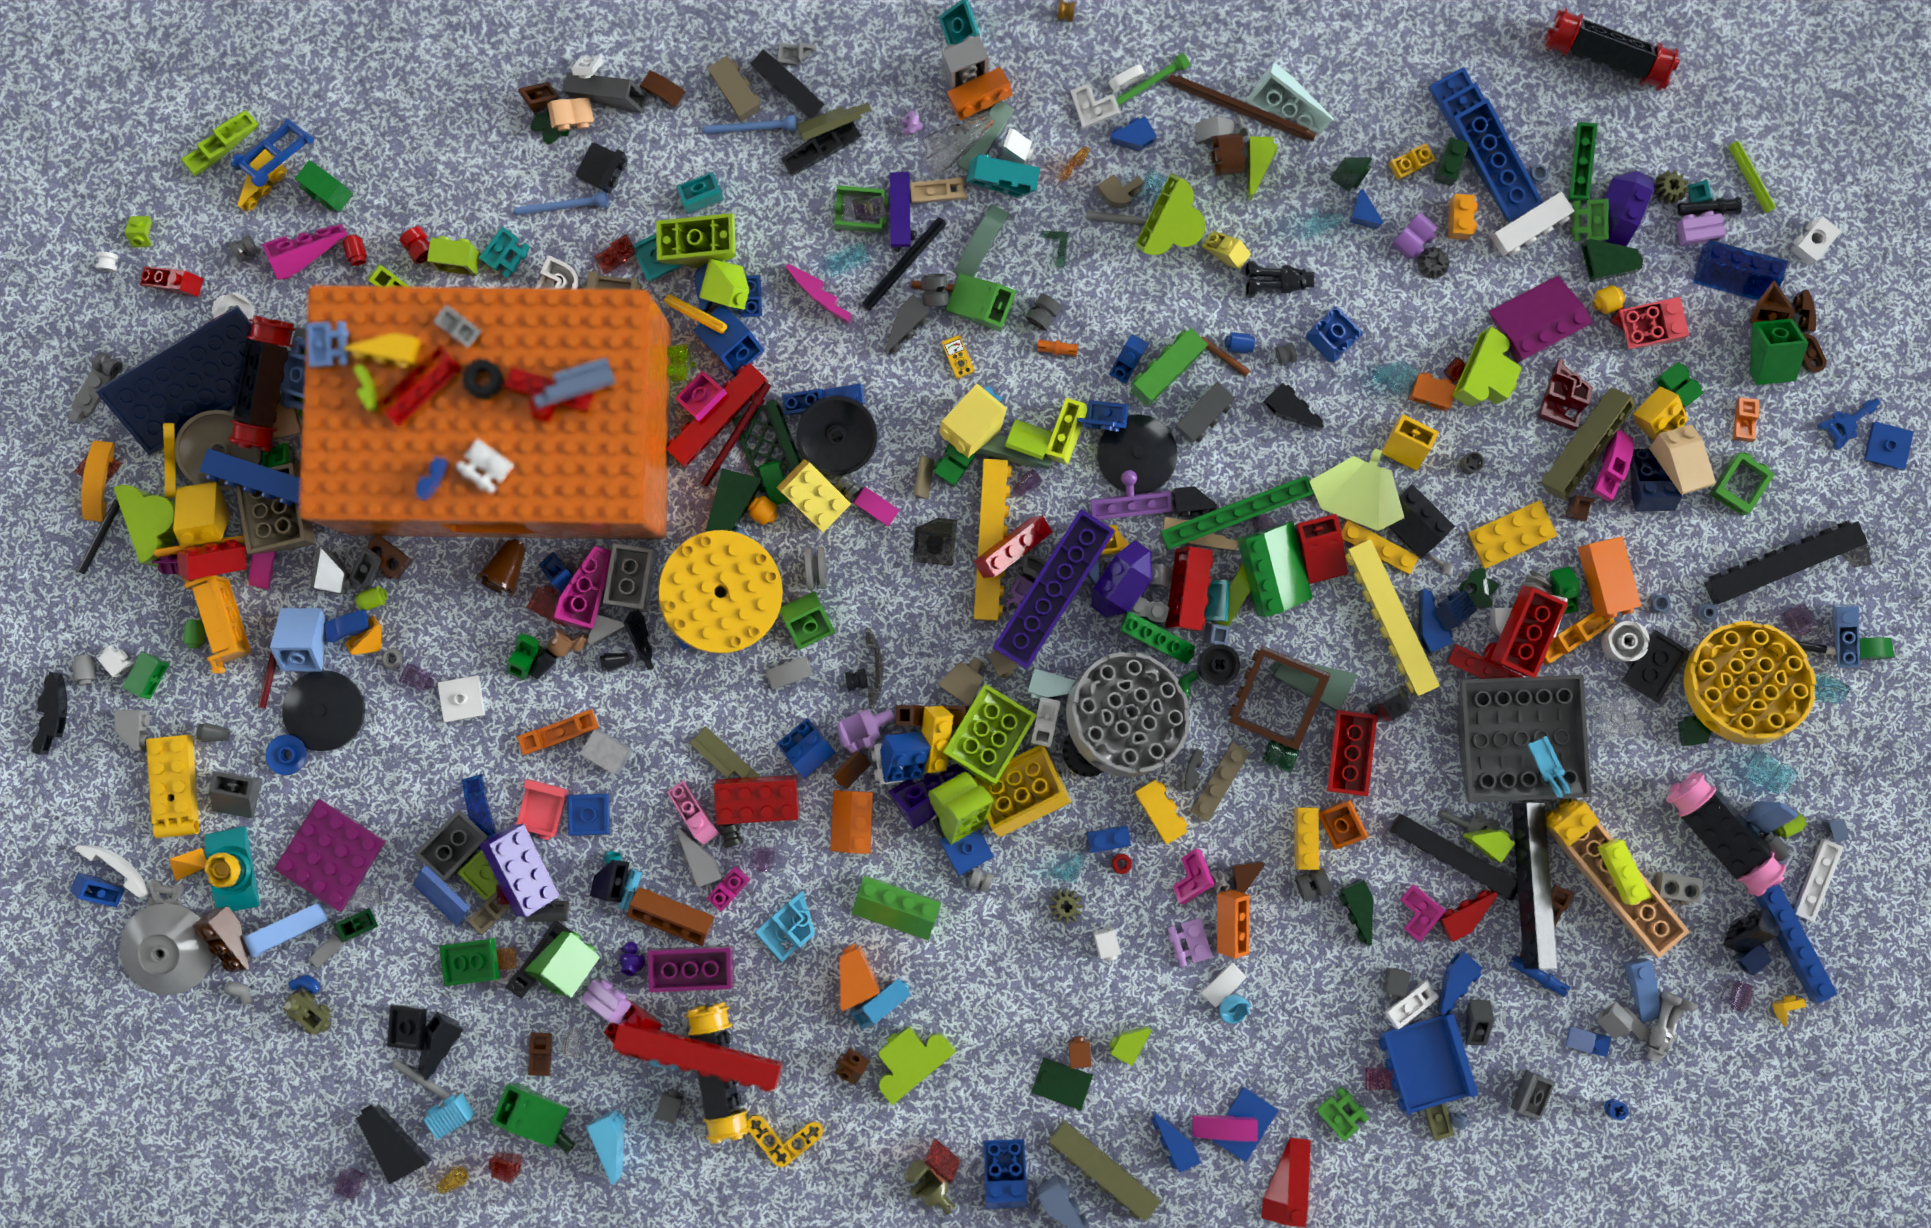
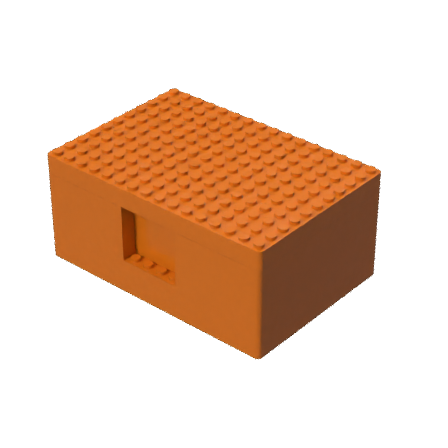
M311 286L309 288L307 324L329 322L331 323V330H337V322H346V330L349 333L347 346L391 333L415 337L420 341L415 366L407 365V368L397 367L394 365V362L386 361V364L377 363L370 357H365V360L353 358L351 353L350 357H348L347 366H339V358L337 357L333 358V366L311 368L309 366L308 337L306 333L300 516L302 518L351 536H375L377 534L379 536L637 540H662L666 537L669 452L666 448L669 442L672 328L648 291L389 286ZM446 305L481 330V333L469 348L433 322ZM337 338L332 339V349H338ZM439 345L462 367L460 372L399 427L382 412L379 406H377V412L375 413L366 409L356 392L364 386L353 369L359 364L368 369L374 382L378 402ZM606 357L615 378V384L593 391L594 398L587 414L556 405L557 408L553 418L548 423L532 418L529 408L530 396L507 390L504 384H502L501 387L503 389L502 391L498 390L497 396L493 395L492 399H477L467 392L461 378H464L462 372L467 370L465 366L467 364L470 366V361L474 360L476 362L479 358L482 360L488 359L495 363L501 369L500 371L504 375L502 379L505 383L511 367L554 379V373ZM486 371L478 373L475 378V382L479 387H485L491 381V376ZM477 439L514 465L502 482L495 478L491 481V484L496 487L492 494L478 488L477 483L470 478L466 479L456 469L459 462L467 466L470 464L471 460L466 458L465 455ZM434 457L449 461L445 475L434 494L427 501L417 498L415 492L416 484L420 481L421 476L430 478L429 465L434 461ZM480 467L475 471L482 477L487 473Z

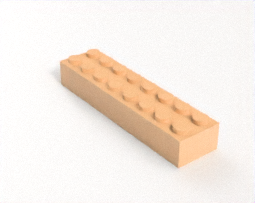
M1600 823L1596 824L1570 847H1566L1553 830L1546 828L1551 837L1650 956L1660 958L1690 933L1640 871L1639 873L1651 897L1634 905L1623 903L1597 849L1598 846L1613 840Z

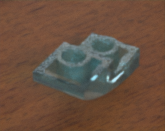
M864 242L846 247L844 251L825 258L832 277L859 267L871 260Z

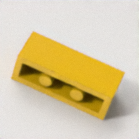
M943 705L924 707L921 732L931 747L925 765V770L928 773L947 770L948 756L943 752L951 739L954 715Z
M1154 779L1135 790L1134 794L1164 844L1167 845L1186 834L1187 830L1185 828L1188 825L1182 816L1178 817L1175 810L1177 807L1171 798L1168 800L1164 794L1167 790L1161 781L1157 782Z
M1294 807L1295 869L1319 870V808Z

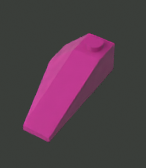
M339 224L320 228L315 231V235L302 232L298 234L296 239L288 240V237L284 236L261 245L277 280L289 279L343 239L347 232L343 225Z
M593 546L558 598L553 618L582 630L593 629L608 575L611 557L610 550Z

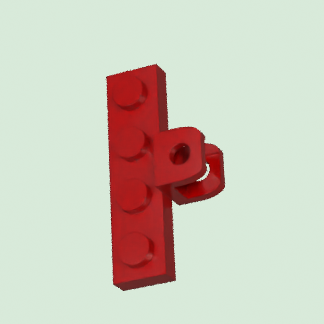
M511 367L504 383L505 389L530 396L529 408L532 418L548 423L553 418L557 408L556 405L587 414L594 398V392L591 391L537 408L534 396L545 393V388L556 385L554 379Z
M1489 643L1482 656L1455 644L1446 663L1480 679L1524 677L1490 661L1497 643Z

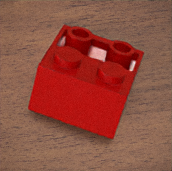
M630 1001L631 1006L621 1022L625 1021L656 1030L661 1029L663 1025L653 1015ZM610 1022L604 1034L614 1043L619 1024ZM630 1054L631 1057L638 1059V1055Z

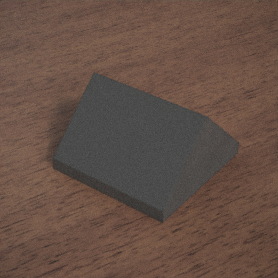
M1526 1070L1511 1108L1523 1115L1541 1120L1556 1082Z

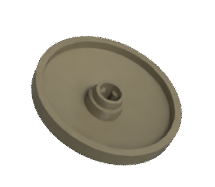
M224 410L205 411L190 418L180 429L175 441L176 461L183 474L194 484L215 482L207 479V474L200 472L207 449L259 465L261 450L251 447V449L239 447L238 445L231 444V440H228V437L232 436L234 425L231 423V420H236L233 419L234 413ZM219 479L218 485L221 491L234 489V487L225 485V480Z

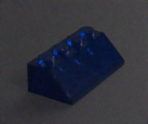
M1710 240L1702 245L1693 283L1759 301L1773 280L1780 287L1784 280L1788 261Z

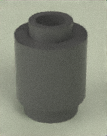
M1769 832L1760 836L1771 848V851L1774 852L1776 861L1781 862L1788 857L1789 848L1776 833Z

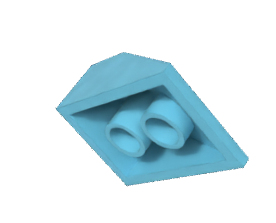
M617 1110L594 1119L586 1127L611 1185L619 1180L623 1172L625 1129L623 1125H625V1119L621 1113L618 1114Z

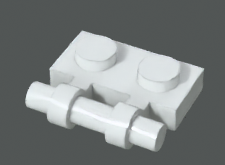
M477 439L465 455L466 458L471 460L470 464L467 466L459 462L456 469L462 473L463 477L466 479L470 478L477 483L478 488L492 494L496 487L491 484V481L495 478L502 482L514 465ZM478 467L487 472L484 477L475 472Z

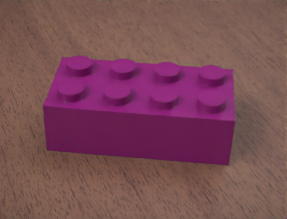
M733 945L652 948L648 950L649 993L732 989L734 987Z

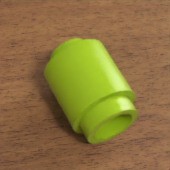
M380 586L361 591L355 596L358 608L360 610L365 609L366 611L386 604V600H388L386 590Z
M1797 812L1799 814L1797 818L1775 829L1774 832L1779 837L1786 839L1803 831L1804 827L1807 826L1804 816Z

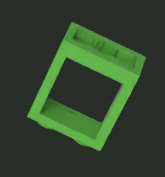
M1739 452L1733 455L1716 484L1709 492V495L1741 516L1748 515L1775 473L1771 472L1767 465L1754 461L1750 454ZM1740 463L1763 477L1747 502L1724 488Z

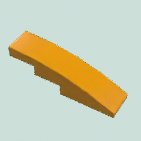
M1595 611L1591 612L1557 633L1556 637H1553L1543 663L1546 666L1562 655L1569 653L1580 644L1590 640L1615 623V620L1613 618L1605 619V616L1596 617Z

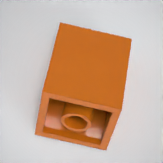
M855 943L843 948V953L840 956L841 1011L876 996L881 991V987L861 945L856 946Z

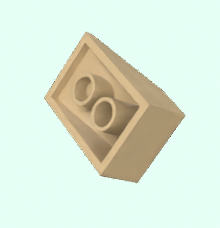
M1692 424L1658 434L1649 449L1681 495L1716 484L1703 439Z

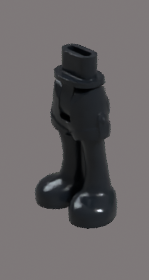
M1254 261L1246 262V278L1265 276L1279 279H1248L1246 283L1247 298L1255 297L1257 292L1263 289L1280 290L1281 293L1290 294L1292 291L1314 287V272H1306L1305 269L1301 270L1290 265H1282L1281 268H1264L1258 266Z

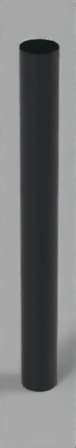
M114 499L77 570L82 574L87 572L120 508L118 500Z

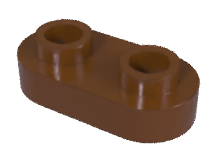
M1805 334L1804 337L1808 341V347L1802 364L1809 373H1818L1826 367L1827 361L1817 339L1813 335ZM1812 360L1816 362L1815 367L1811 365Z

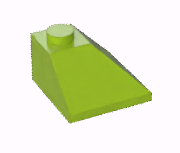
M709 258L699 298L744 310L749 287L743 266Z

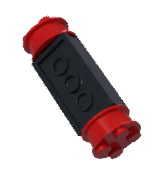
M1567 8L1556 12L1553 19L1555 24L1552 29H1548L1544 39L1546 40V51L1553 49L1561 52V56L1565 57L1570 50L1577 57L1583 58L1586 56L1591 58V61L1596 64L1602 65V63L1610 65L1609 67L1615 71L1620 72L1624 70L1634 78L1640 77V85L1646 83L1654 86L1656 91L1667 88L1670 82L1669 76L1672 70L1675 71L1680 62V59L1677 58V48L1670 50L1662 47L1661 42L1654 46V44L1583 19V14L1581 13L1578 16L1569 13Z
M253 315V319H249L252 322L250 335L246 336L249 339H247L233 419L236 420H231V423L234 425L232 436L228 437V440H231V444L238 445L239 447L249 449L254 447L258 448V450L271 452V448L275 447L272 444L274 431H278L277 428L273 427V423L277 419L276 407L281 398V393L279 392L280 385L284 381L283 369L284 364L288 360L286 347H293L290 343L292 332L296 331V328H293V323Z

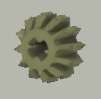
M1667 170L1663 175L1660 174L1657 177V181L1654 183L1656 190L1653 194L1660 195L1658 201L1664 198L1665 204L1670 202L1676 204L1679 200L1685 198V193L1689 190L1685 185L1688 184L1689 180L1682 179L1684 174L1678 176L1677 170L1672 172Z
M1064 888L1063 896L1059 890L1056 891L1059 898L1057 899L1053 896L1050 898L1056 902V904H1049V908H1056V910L1052 911L1051 915L1055 916L1059 913L1057 917L1058 922L1062 920L1063 916L1066 924L1069 923L1068 917L1070 916L1075 922L1076 917L1074 914L1082 915V912L1077 910V908L1084 907L1082 903L1076 904V902L1082 899L1081 896L1073 899L1076 891L1072 890L1069 896L1067 888ZM1064 901H1068L1072 905L1071 909L1068 908L1069 911H1065L1061 907Z

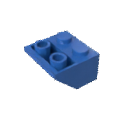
M808 718L777 743L792 766L804 778H807L836 753Z
M922 732L884 735L880 755L885 783L922 778L931 749Z

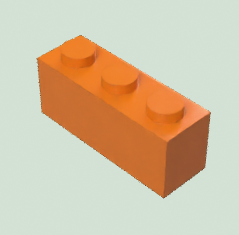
M1001 67L947 92L950 105L959 121L1013 96L1010 82Z
M1235 890L1217 893V953L1234 959L1249 954L1250 895Z

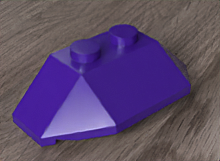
M1633 171L1611 179L1604 199L1608 198L1609 239L1605 240V242L1621 246L1628 245L1640 225L1654 191L1653 177Z
M1134 540L1117 553L1093 588L1091 607L1105 618L1130 612L1152 580V552L1137 540Z

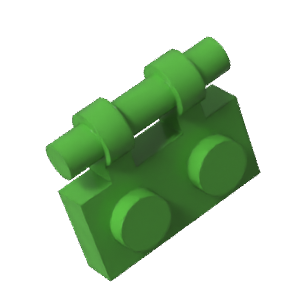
M1608 198L1587 200V208H1581V200L1573 201L1574 212L1571 214L1573 215V227H1571L1573 241H1582L1581 233H1587V240H1608ZM1581 215H1587V226H1581Z
M1341 1086L1335 1091L1340 1096L1339 1100L1335 1101L1330 1096L1316 1108V1111L1345 1142L1360 1129L1354 1122L1359 1118L1362 1123H1365L1369 1117L1364 1113L1365 1109L1361 1105L1358 1106L1352 1099L1351 1093L1349 1091L1346 1092ZM1346 1104L1352 1110L1349 1116L1342 1109Z

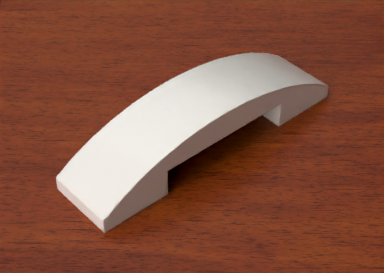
M76 846L75 850L90 861H96L101 858L125 876L127 881L123 886L137 897L148 896L149 891L143 878L123 857L99 846Z

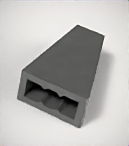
M567 72L563 82V92L570 98H590L591 103L643 114L647 94L630 79L596 75L590 78H579V75Z

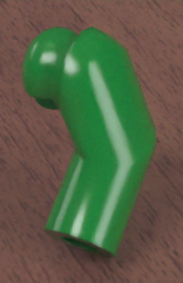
M1194 670L1180 678L1178 682L1183 693H1186L1187 699L1191 695L1189 692L1190 684L1198 679Z

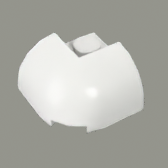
M548 255L540 272L542 276L536 288L577 289L578 276L574 269L567 263Z

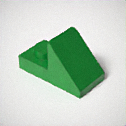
M282 443L271 448V452H262V465L264 467L271 468L288 463L295 464L294 449L288 443Z

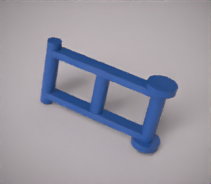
M285 119L280 128L244 156L242 154L234 155L230 164L235 170L242 169L251 176L252 183L255 186L262 187L267 183L270 172L304 145L313 143L314 138L290 119ZM289 131L294 132L300 137L282 152L273 145ZM264 149L275 156L258 171L248 165Z

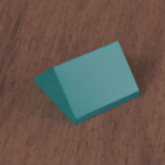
M960 0L938 16L948 45L960 44L970 36H980L968 0Z
M714 172L677 185L687 214L724 200Z

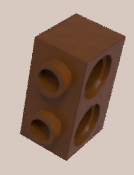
M377 534L367 545V548L374 553L377 548L382 549V554L379 556L382 558L379 567L382 569L381 573L389 579L392 577L399 579L413 561V559ZM396 559L398 566L392 570L391 562Z

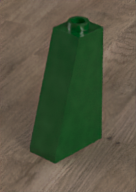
M722 468L706 532L714 530L733 531L763 483L762 478Z

